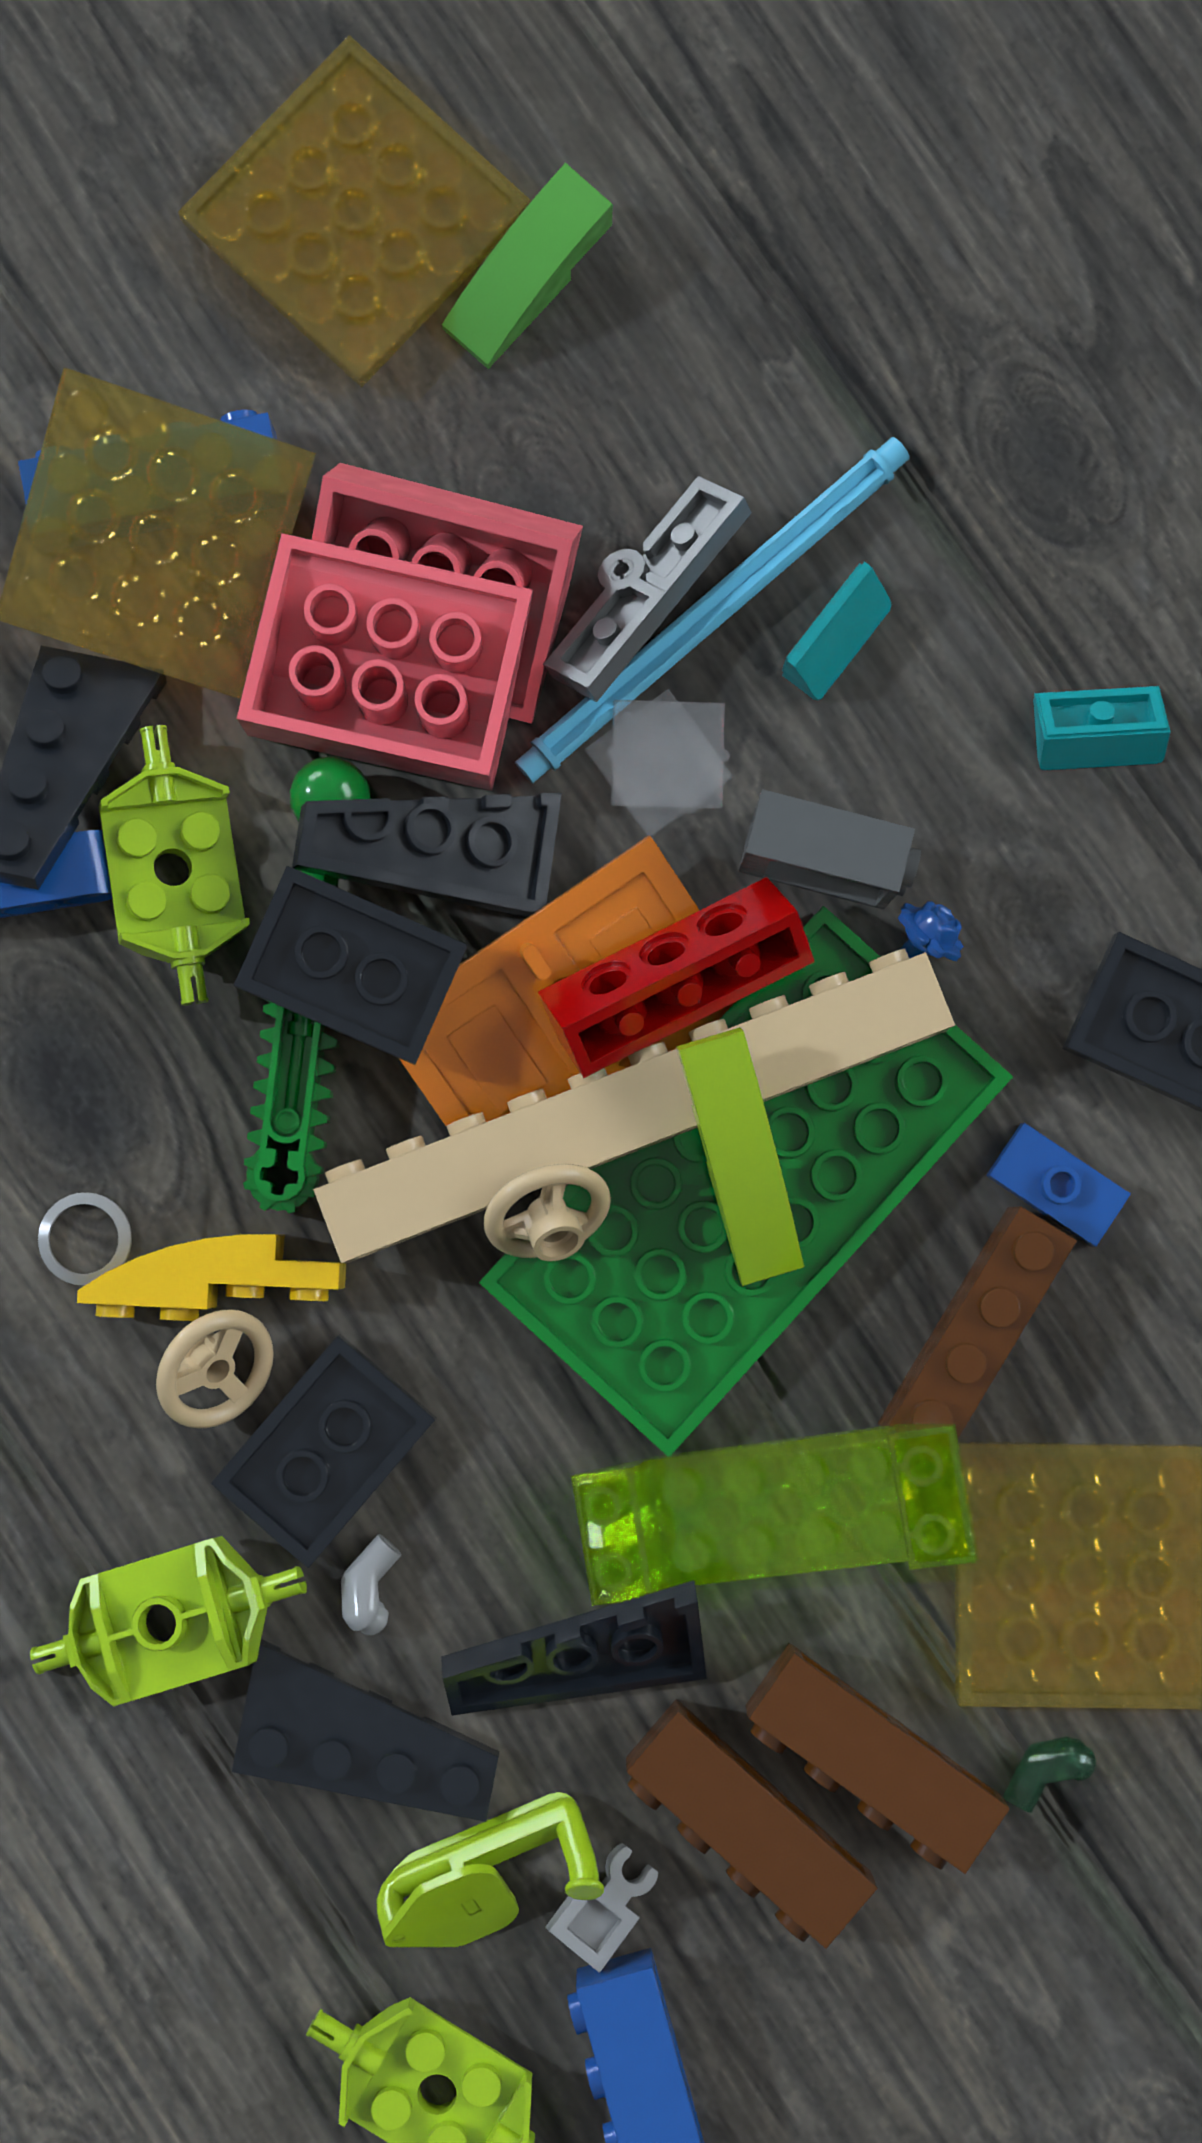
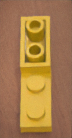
M247 1234L205 1238L151 1252L105 1272L77 1291V1303L96 1304L95 1316L134 1318L135 1306L160 1307V1319L194 1321L199 1318V1309L217 1307L218 1284H226L225 1296L264 1298L265 1286L290 1287V1300L328 1301L329 1289L339 1290L345 1288L346 1263L283 1260L285 1234Z

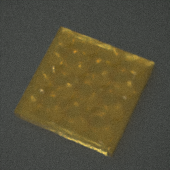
M349 35L178 211L182 223L359 386L363 387L487 258L508 229L530 204L531 200Z
M64 367L0 600V621L241 699L281 534L293 535L317 453Z
M956 1442L955 1702L959 1706L1202 1709V1445Z

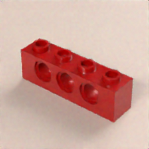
M765 877L538 991V994L559 1042L582 1077L586 1078L815 962L798 911L776 886Z

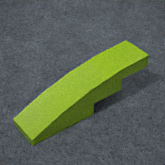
M739 1027L676 1046L693 1103L691 1105L707 1158V1168L742 1286L803 1268L804 1263L786 1187L744 1031Z

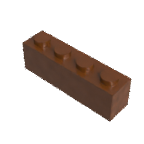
M1021 1206L1008 1207L877 1424L943 1465L1077 1240Z
M788 1643L745 1705L749 1719L755 1723L750 1731L757 1739L779 1754H783L785 1749L789 1747L808 1761L803 1769L811 1778L833 1793L838 1790L840 1785L861 1799L857 1809L864 1816L886 1831H889L893 1824H896L914 1837L910 1847L923 1859L940 1870L949 1862L966 1874L1010 1810V1807L999 1792L791 1643Z
M677 1699L627 1755L626 1772L632 1777L627 1784L635 1795L654 1810H657L661 1804L669 1809L681 1820L676 1826L680 1834L701 1853L706 1854L712 1848L730 1864L726 1869V1873L749 1896L755 1898L761 1891L777 1905L779 1909L775 1913L776 1918L800 1941L805 1942L811 1936L827 1949L878 1889L871 1871Z

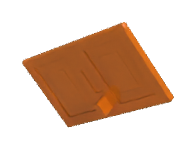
M648 835L459 964L416 1065L400 1059L445 1126L483 1112L486 1122L511 1113L507 1102L539 1089L544 1090L547 1099L571 1090L567 1079L580 1072L559 1042L538 991L699 911V908L653 838ZM734 1003L651 1045L664 1042L669 1052L677 1049L676 1046L692 1042L688 1032L719 1020ZM627 1056L605 1067L607 1075H610L632 1065Z

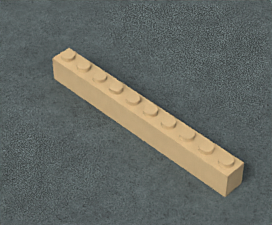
M904 948L869 962L873 973L849 982L846 973L841 972L811 984L809 988L812 996L788 1005L785 995L751 1007L749 1012L752 1020L728 1029L725 1019H720L688 1033L691 1041H696L740 1027L745 1033L762 1099L765 1102L946 1032L955 1026V1023L927 953L925 952L909 959ZM664 1042L651 1045L628 1056L631 1067L607 1075L605 1068L586 1078H583L579 1073L567 1079L571 1090L547 1099L544 1090L539 1089L507 1102L511 1113L486 1122L483 1112L447 1125L450 1137L429 1145H425L422 1136L414 1137L387 1148L388 1161L365 1169L362 1159L325 1172L328 1184L313 1190L340 1262L350 1263L484 1211L494 1195L504 1185L530 1170L554 1164H574L592 1169L698 1128L691 1106L693 1103L677 1049L668 1052Z

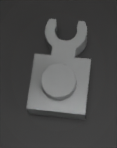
M623 1843L613 1848L607 1857L605 1865L607 1876L601 1882L604 1885L602 1896L593 1900H577L568 1896L546 1925V1929L599 1973L639 1920V1917L627 1908L626 1904L631 1897L641 1896L650 1891L658 1877V1871L647 1864L637 1878L633 1880L624 1879L622 1866L630 1857L632 1850Z

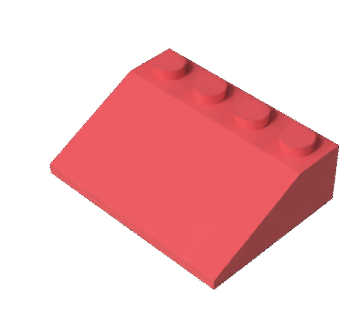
M339 463L323 475L312 540L533 590L509 714L511 719L532 724L547 672L543 663L552 653L570 586L583 526Z
M282 533L236 719L246 734L251 737L492 791L506 734L533 590Z

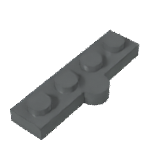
M698 476L643 542V551L645 553L643 556L637 550L621 549L605 558L598 570V579L604 591L543 663L551 677L597 702L752 513L745 498Z

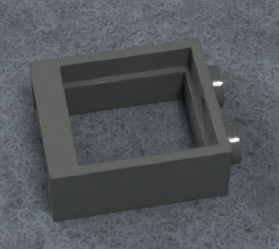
M762 789L753 812L738 872L762 879L767 877L770 881L884 910L896 895L903 897L906 888L912 887L920 862L921 850L911 847L915 828Z

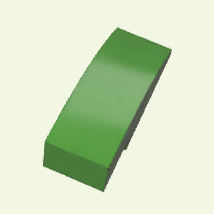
M565 162L516 219L483 262L442 323V329L489 369L571 281V269L612 226L613 204Z

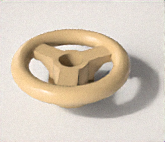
M554 1164L530 1170L508 1182L494 1195L484 1215L486 1236L494 1247L511 1256L539 1258L544 1261L565 1259L576 1253L582 1247L584 1240L590 1237L603 1223L610 1208V1191L606 1182L599 1174L583 1166ZM566 1184L581 1186L590 1193L591 1203L586 1213L566 1206L563 1199ZM542 1188L540 1198L533 1201L528 1210L504 1220L507 1211L516 1201L526 1194Z
M220 1310L201 1316L183 1328L165 1350L157 1372V1395L166 1414L181 1425L201 1429L224 1424L248 1409L264 1389L273 1365V1344L266 1327L256 1317L246 1312ZM242 1333L250 1338L254 1347L253 1367L244 1384L234 1375L235 1362L232 1358ZM205 1386L209 1389L220 1388L229 1399L212 1408L196 1409L183 1403L179 1395Z

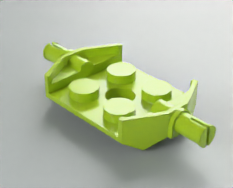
M153 725L146 726L139 730L146 763L142 768V773L101 799L98 806L118 941L120 945L140 955L171 963L172 970L177 969L182 999L181 1005H192L194 1002L202 1004L209 1002L203 972L205 958L224 946L250 925L249 918H245L226 799L230 791L226 785L180 767H175V763L171 762L167 726L157 725L154 733ZM172 853L182 857L189 868L187 881L177 886H170L161 882L154 871V861L159 856Z
M219 1536L79 1580L70 1604L68 1634L64 1635L62 1640L39 1647H32L30 1651L31 1660L50 1654H55L56 1657L32 1664L33 1669L40 1675L46 1671L69 1664L70 1667L77 1666L90 1688L114 1707L248 1666L257 1662L267 1608L270 1607L272 1602L306 1593V1581L281 1587V1583L304 1577L303 1571L299 1566H295L293 1569L267 1577L258 1575L223 1536ZM156 1604L166 1606L173 1612L176 1619L174 1634L168 1641L155 1639L147 1628L146 1619L148 1612Z
M411 1997L387 2007L363 2026L356 2023L353 2030L320 2009L306 2032V2036L312 2037L339 2054L338 2058L343 2061L339 2124L345 2127L348 2119L387 2143H535V2133L530 2130L533 2073ZM439 2074L448 2077L455 2085L457 2092L455 2097L443 2105H435L428 2102L420 2091L421 2082L428 2076Z

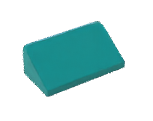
M865 561L863 564H858L785 659L782 676L814 700L818 701L823 698L891 609L892 604L888 594L873 568Z
M1159 686L1034 693L1037 758L1041 770L1158 764L1164 760L1171 731Z

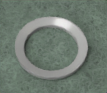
M76 1193L56 1202L45 1214L38 1234L39 1251L47 1268L61 1280L74 1285H86L105 1272L124 1264L129 1256L132 1245L130 1223L123 1210L109 1198L95 1193ZM81 1204L93 1205L108 1213L113 1219L118 1232V1246L113 1258L102 1269L88 1274L75 1273L64 1268L56 1260L50 1245L51 1230L59 1215L70 1207Z

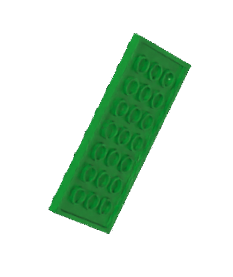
M823 905L803 927L815 962L736 1001L720 1019H725L729 1029L752 1020L749 1009L770 999L785 995L788 1005L811 997L812 993L809 986L832 975L845 972L849 982L873 973L869 962L880 956ZM955 1024L946 1032L765 1101L764 1106L804 1263L803 1268L742 1286L707 1168V1158L699 1130L695 1128L590 1169L599 1174L606 1182L610 1191L611 1203L603 1223L590 1237L584 1240L582 1247L576 1253L558 1261L521 1258L505 1253L481 1279L479 1284L666 1456L670 1457L1013 1076ZM573 1184L566 1186L563 1195L566 1206L586 1213L591 1203L590 1193L581 1186Z

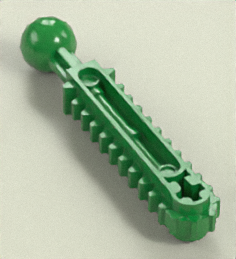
M335 756L320 757L305 764L295 775L289 791L290 807L298 822L301 806L306 801L370 799L369 784L362 771L350 761ZM303 872L338 888V878ZM270 1003L263 1005V1012L276 1018L275 1027L261 1030L260 1038L272 1043V1052L257 1056L256 1063L269 1069L268 1078L254 1081L253 1085L254 1089L266 1095V1101L264 1104L253 1106L250 1109V1114L263 1120L262 1129L247 1133V1139L259 1145L260 1148L253 1156L244 1158V1165L248 1168L246 1171L247 1180L243 1185L245 1189L250 1190L253 1198L260 1203L259 1208L262 1210H286L290 1214L298 1212V1207L307 1203L311 1197H316L313 1189L317 1188L319 1175L324 1173V1167L317 1164L312 1152L326 1149L327 1142L315 1136L314 1131L315 1127L330 1123V1116L317 1110L319 1101L333 1098V1091L320 1085L322 1076L336 1073L337 1066L323 1058L324 1051L339 1048L340 1041L327 1035L326 1026ZM275 1141L284 1144H299V1151H289L287 1160L288 1169L298 1171L297 1183L287 1184L283 1194L278 1192V1182L268 1180L269 1168L280 1167L283 1158V1150L274 1149Z

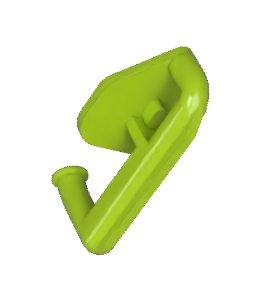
M551 1793L409 1854L383 1882L376 1899L377 1915L385 1945L388 1947H459L506 1927L517 1917L519 1907L515 1896L493 1866L559 1838L569 1871L570 1881L565 1885V1893L577 1900H593L601 1897L604 1893V1885L599 1881L595 1854L576 1801L566 1793Z

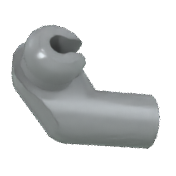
M377 1534L347 1568L341 1578L342 1617L349 1628L353 1631H361L365 1635H375L381 1632L388 1622L389 1612L379 1600L378 1581L402 1555L381 1534Z

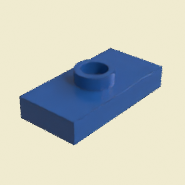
M1026 1123L1019 1125L986 1175L1091 1247L1098 1245L1131 1195V1193Z

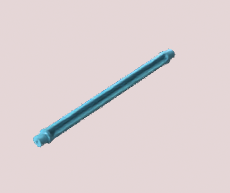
M891 437L876 451L869 450L854 467L643 647L597 702L585 697L539 738L533 739L530 742L532 747L515 761L522 774L533 784L550 768L554 771L558 769L562 761L882 485L888 484L893 480V473L910 458L903 444L896 438Z

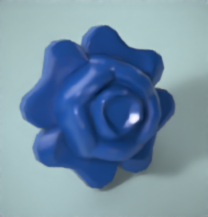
M927 901L922 907H915L909 903L903 904L898 919L905 927L908 940L900 949H906L909 959L926 952L927 955L935 958L945 957L957 962L961 957L960 950L964 947L961 940L958 939L962 926L961 922L952 915L951 910L942 904H935L933 901Z

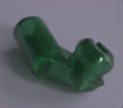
M1067 1736L1033 1743L1025 1751L1003 1798L1016 1807L1032 1813L1047 1783L1071 1779L1083 1781L1089 1778L1096 1767L1094 1752L1085 1746L1081 1740Z

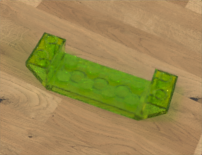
M896 1424L677 1453L672 1454L670 1457L666 1455L655 1456L571 1475L592 1606L620 1603L693 1580L695 1585L905 1561H908L909 1569L913 1570L976 1563L979 1560L955 1424Z

